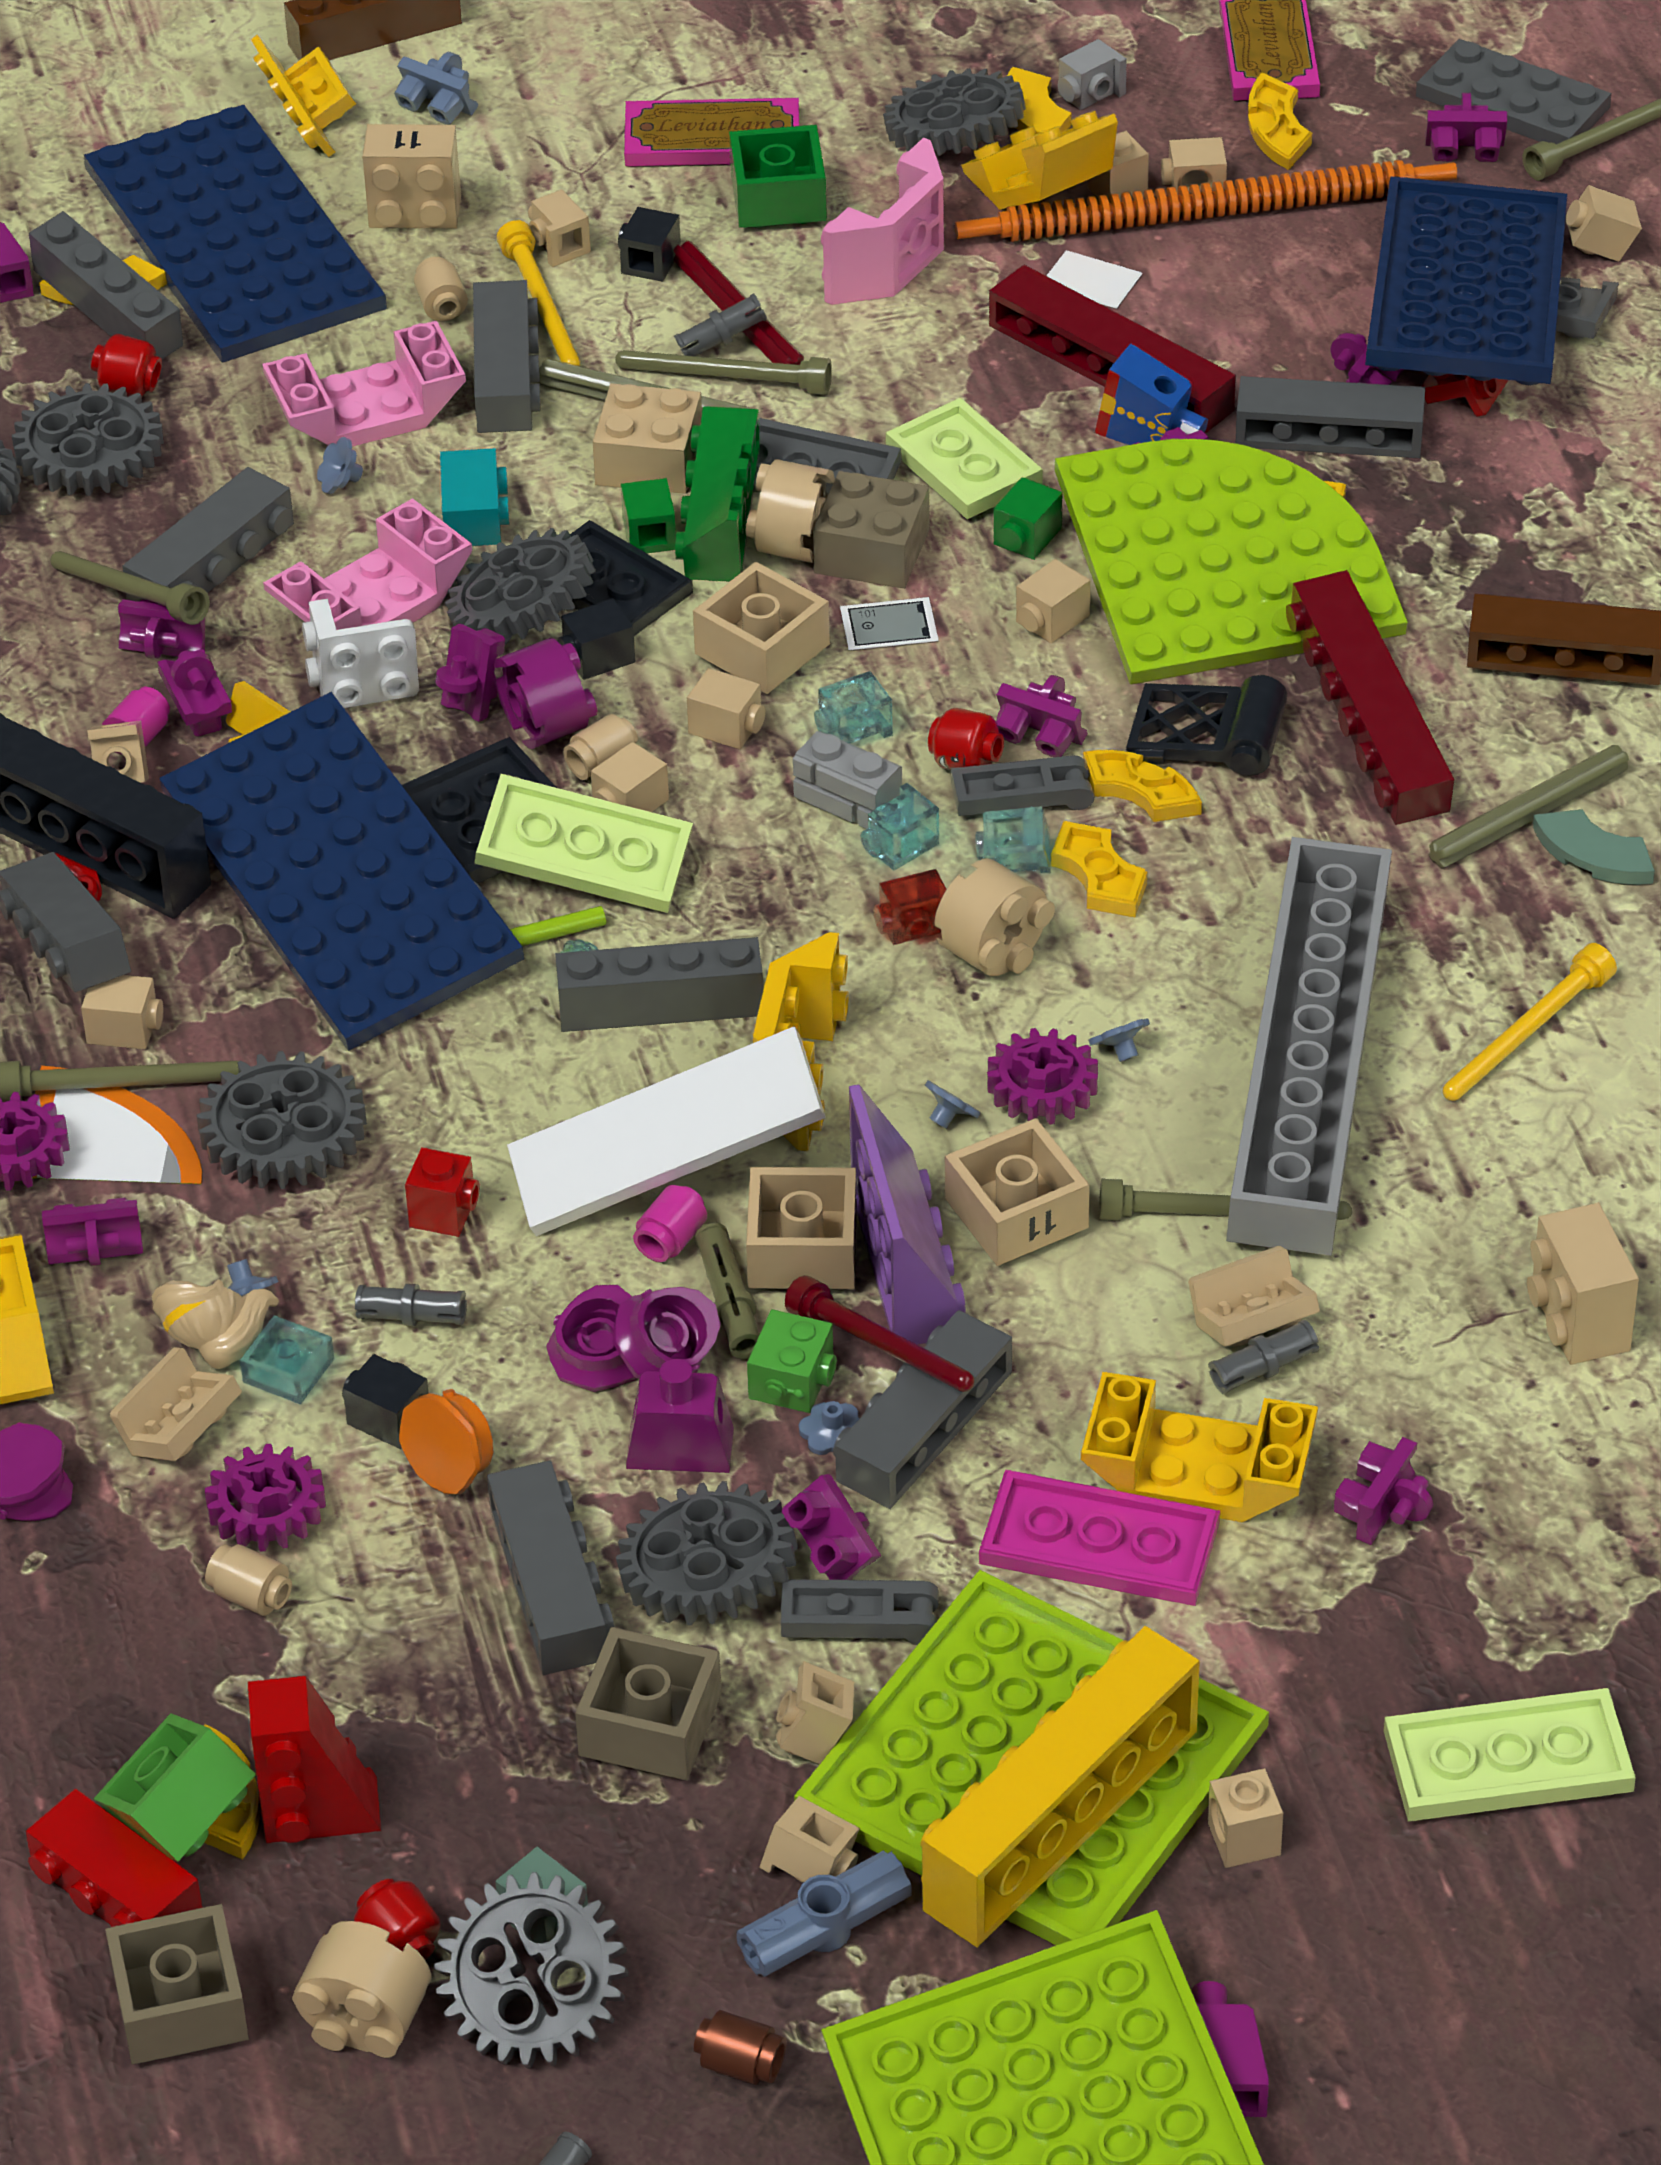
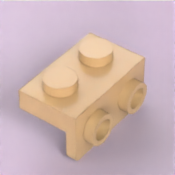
M1276 1246L1191 1277L1188 1281L1197 1327L1224 1347L1248 1344L1249 1340L1254 1338L1255 1335L1275 1328L1287 1329L1297 1324L1302 1318L1320 1312L1317 1293L1292 1276L1289 1254L1282 1246Z
M174 1347L110 1412V1417L132 1456L176 1461L190 1452L199 1436L211 1424L219 1421L226 1414L227 1407L242 1393V1390L233 1375L197 1371L186 1350Z

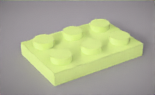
M961 397L886 432V445L901 448L902 462L966 519L996 506L1021 477L1043 484V469Z

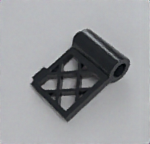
M1266 675L1251 676L1245 679L1241 687L1145 683L1126 745V751L1143 755V761L1151 764H1164L1165 760L1225 762L1232 771L1247 776L1258 775L1266 771L1270 765L1288 693L1285 686L1279 680ZM1154 701H1172L1177 704L1162 713H1159L1152 707ZM1208 703H1225L1224 707L1209 715H1206L1200 709ZM1188 714L1196 721L1181 730H1178L1171 724ZM1158 730H1161L1168 736L1158 742L1142 741L1143 738ZM1207 731L1215 737L1214 744H1196L1190 741Z

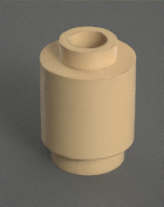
M430 257L418 265L414 284L427 316L435 321H449L461 315L467 306L468 298L456 267L442 257Z
M608 714L571 737L570 744L564 747L565 761L576 777L586 780L591 777V770L632 741L637 743L638 736L636 730L627 719L620 718L614 714Z
M227 1544L221 1545L212 1555L205 1573L206 1584L214 1588L217 1596L262 1616L270 1614L274 1609L282 1608L288 1600L292 1589L289 1570L285 1564L240 1544L233 1547Z

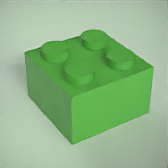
M170 1713L94 1797V1800L104 1810L159 1851L179 1862L183 1856H190L204 1844L209 1835L207 1829L222 1812L227 1813L233 1810L244 1799L248 1791L246 1785L254 1778L256 1773L210 1728Z

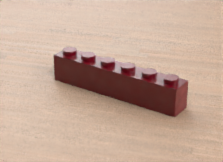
M1025 264L989 290L990 327L1103 387L1106 385L1111 366L1129 344H1132L1190 381L1192 390L1187 409L1208 419L1204 433H1207L1235 411V374Z
M1345 570L1293 583L1291 604L1286 606V617L1292 632L1299 633L1303 641L1304 655L1310 667L1316 666L1321 676L1320 682L1323 695L1328 702H1334L1338 710V721L1341 731L1345 737L1351 736L1356 746V757L1359 767L1363 772H1369L1374 782V794L1378 805L1381 808H1387L1395 825L1450 812L1455 779L1349 572Z

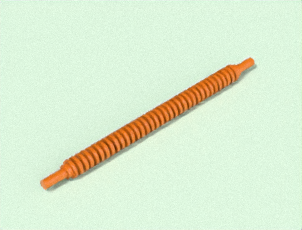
M1395 160L1393 165L1390 161L1383 162L1382 166L1379 162L1372 163L1370 167L1368 164H1361L1359 169L1356 165H1351L1348 167V171L1345 166L1338 167L1336 171L1334 168H1327L1325 173L1322 169H1317L1314 171V176L1311 170L1304 171L1303 175L1300 172H1293L1291 178L1288 173L1280 175V180L1277 174L1270 175L1268 180L1266 176H1259L1257 182L1254 177L1246 179V185L1242 178L1236 179L1234 184L1232 180H1225L1223 187L1220 181L1213 182L1212 189L1209 183H1202L1200 189L1198 184H1191L1189 191L1186 185L1179 186L1178 191H1176L1175 187H1168L1166 194L1163 188H1157L1155 190V197L1152 189L1145 190L1143 196L1141 191H1134L1132 199L1129 192L1121 193V202L1117 193L1110 194L1109 201L1106 195H1099L1098 205L1095 196L1087 197L1086 203L1083 197L1076 198L1075 207L1072 199H1065L1064 209L1060 200L1053 201L1052 209L1049 201L1042 202L1041 211L1038 203H1031L1029 212L1026 204L1019 205L1018 214L1015 206H1008L1006 211L998 212V217L956 221L955 233L957 239L1000 234L1001 239L1010 238L1011 242L1019 240V232L1022 240H1029L1031 231L1034 239L1042 238V229L1046 238L1053 237L1054 230L1057 236H1064L1065 226L1068 235L1076 234L1077 228L1080 234L1087 233L1088 225L1091 232H1098L1099 223L1103 231L1110 230L1111 223L1114 230L1121 229L1122 220L1125 228H1132L1134 221L1137 227L1144 226L1145 218L1148 225H1155L1157 219L1159 224L1167 223L1168 217L1171 223L1178 222L1179 214L1182 221H1189L1191 215L1194 220L1201 219L1202 212L1204 218L1207 219L1212 218L1214 213L1216 217H1223L1225 211L1228 216L1235 215L1236 208L1239 215L1246 214L1248 209L1250 213H1257L1259 207L1262 212L1270 210V207L1273 210H1280L1282 205L1284 209H1291L1293 203L1296 208L1303 207L1304 203L1307 206H1314L1316 201L1318 205H1325L1327 199L1330 204L1337 203L1338 199L1341 202H1348L1350 197L1352 201H1358L1361 199V195L1364 200L1371 199L1372 195L1375 198H1382L1384 194L1388 197L1390 176L1451 181L1457 180V166L1455 162L1413 167L1412 163L1404 164L1402 160Z

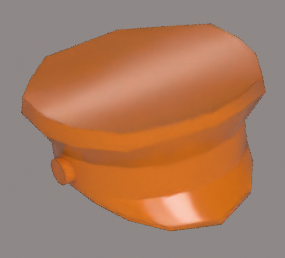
M447 1389L443 1391L442 1396L432 1393L422 1395L403 1409L399 1432L400 1445L416 1475L431 1487L447 1494H461L470 1486L476 1475L483 1472L490 1465L494 1450L489 1424L479 1407L468 1397L455 1393L454 1389Z

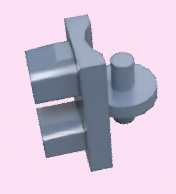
M446 52L439 60L431 58L427 65L404 56L397 65L402 80L394 95L402 108L414 112L418 110L425 98L432 101L427 107L430 115L436 121L446 125H450L460 112L472 116L477 109V101L472 100L469 96V72L462 70V59L458 54Z

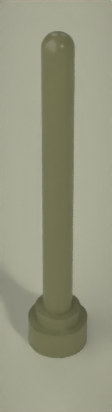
M1661 98L1558 144L1540 141L1525 148L1522 156L1525 170L1535 180H1542L1555 174L1562 165L1563 160L1660 118Z
M627 350L618 352L615 357L616 364L623 369L799 383V387L807 389V392L810 394L827 395L832 379V362L830 358L811 357L809 361H801L800 365Z
M62 551L53 553L50 558L51 565L57 570L164 605L175 620L194 625L201 622L208 613L210 600L203 588L188 583H181L170 588Z
M20 1061L0 1062V1098L2 1102L10 1101L13 1092H19L22 1101V1097L32 1096V1091L221 1082L220 1073L222 1071L230 1072L234 1075L239 1073L237 1064L239 1061L32 1071L31 1065L21 1066Z
M1101 1178L1099 1220L1121 1221V1216L1131 1217L1132 1211L1229 1216L1231 1195L1134 1191L1133 1185H1123V1179ZM1340 1201L1337 1220L1348 1219L1352 1215V1207L1349 1203Z

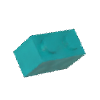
M496 448L440 451L443 522L472 543V546L497 545V543L501 542L500 525L510 524L508 497H499V495H508L506 467H497Z

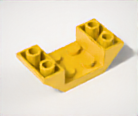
M1094 110L1071 119L1073 128L1061 132L1059 126L1036 133L1034 126L1022 129L1009 135L1012 143L1000 148L997 141L974 150L976 158L961 164L963 172L999 210L1005 209L1008 206H1018L1040 201L1113 169L1118 125L1116 115L1114 113L1098 117Z
M828 932L769 964L753 1032V1043L794 1026L801 1038L833 1041L837 1021H846L849 1005V992L841 991L840 985H845L848 955L840 954L839 933ZM802 1041L817 1091L820 1095L823 1085L824 1066L823 1064L815 1063V1043ZM821 1100L823 1110L825 1111V1102ZM824 1119L783 1136L797 1150L809 1151L813 1131L822 1130Z
M20 1233L0 1237V1404L54 1394L38 1308L23 1239Z
M1102 1372L1081 1450V1461L1117 1491L1220 1510V1519L1244 1522L1299 1496L1318 1415V1406L1264 1398L1258 1425H1251L1155 1409L1156 1380Z

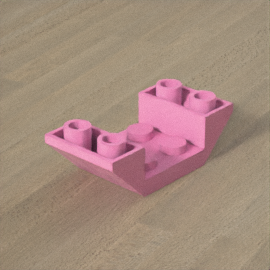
M922 138L912 149L906 151L900 157L896 169L899 176L898 201L889 209L884 210L878 219L847 207L838 217L828 222L824 227L821 235V244L823 245L824 261L822 280L824 281V301L826 303L834 305L894 297L944 250L943 176L931 140Z
M437 320L393 331L396 360L376 363L369 367L342 374H333L319 379L306 353L287 356L280 360L262 364L263 372L290 426L327 445L331 443L336 444L341 437H346L352 441V446L426 428L466 382V375Z
M412 498L376 519L378 548L324 579L300 561L263 582L264 590L304 622H310V601L328 599L336 630L402 619L415 622L439 608L448 593V589L451 588L470 556L472 543Z

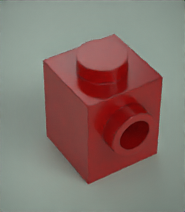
M421 1147L405 1183L409 1228L456 1237L460 1236L470 1211H473L477 1205L480 1192L479 1180L473 1179L472 1159L470 1156Z

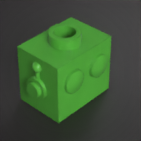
M771 1309L747 1362L748 1399L810 1413L822 1385L830 1386L835 1374L837 1357L833 1354V1323Z

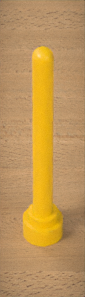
M521 220L507 222L498 230L496 237L503 255L516 261L524 280H527V287L532 298H537L538 312L560 361L580 366V359L532 255L536 241L530 226Z
M1587 944L1573 957L1568 976L1444 1085V1097L1450 1101L1460 1099L1584 988L1591 989L1592 987L1599 988L1604 985L1617 972L1616 961L1612 954L1600 944Z

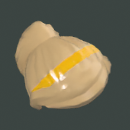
M220 1279L207 1287L188 1281L171 1280L157 1287L152 1295L153 1310L160 1318L165 1331L180 1343L199 1349L204 1361L216 1369L228 1367L249 1354L261 1336L268 1308L277 1306L279 1302L278 1298L271 1291L264 1288L252 1290L241 1296L233 1290L224 1287Z

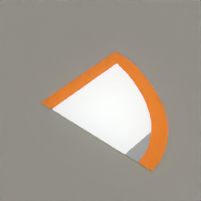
M41 1065V1069H40V1070L67 1069V1068L52 1067V1066H43V1065ZM122 1087L35 1091V1094L40 1097L41 1107L51 1102L56 1104L57 1115L64 1114L67 1125L70 1150L63 1152L65 1161L63 1166L50 1165L52 1177L49 1179L202 1184L200 1160L184 1130L163 1110L144 1098ZM36 1175V1176H33L32 1178H43V1177H41V1176H39V1175Z

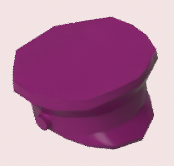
M595 1285L580 1293L568 1304L561 1315L557 1314L555 1316L553 1325L556 1327L546 1348L551 1364L560 1381L597 1392L637 1379L632 1375L613 1345L614 1321L617 1308L621 1303L632 1297L619 1285Z
M672 1287L653 1292L650 1288L640 1295L632 1296L618 1306L614 1321L613 1345L632 1375L640 1379V1374L646 1371L659 1372L661 1365L671 1359L687 1361L692 1367V1373H697L702 1359L716 1342L719 1332L720 1321L716 1304L699 1290Z
M20 1422L0 1431L1 1520L8 1518L19 1521H39L53 1518L71 1505L73 1484L62 1469L65 1446L52 1431L39 1425Z

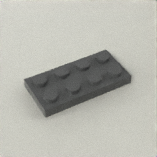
M1458 39L1421 77L1416 86V97L1443 107L1444 105H1461V93H1471V105H1488V111H1507L1506 130L1539 142L1546 141L1555 144L1590 130L1610 108L1612 93L1596 88L1591 84L1573 80L1552 70L1520 61L1513 56L1504 55L1462 39Z

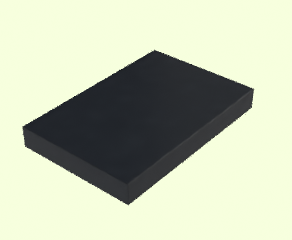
M591 520L570 534L571 537L577 534L580 540L585 543L594 560L592 563L596 569V572L590 575L593 584L583 587L587 595L582 598L572 599L576 610L614 599L634 626L635 636L693 593L691 579Z

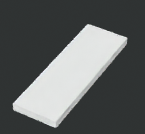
M794 1026L507 1144L529 1227L535 1236H538L826 1118L800 1034Z

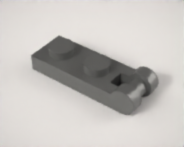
M1071 755L951 768V785L958 816L1056 805H1067L1073 810H1082L1091 806L1095 798L1092 785L1087 780L1089 773L1086 761L1080 756Z
M789 1579L787 1582H782L781 1637L906 1638L910 1643L918 1645L938 1621L933 1612L939 1605V1590L935 1584L929 1581ZM894 1608H907L909 1611H894Z

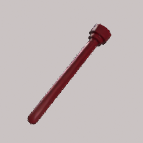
M805 1275L798 1277L789 1286L785 1295V1308L788 1313L833 1323V1325L960 1392H968L973 1388L975 1379L971 1372L835 1302L826 1284Z

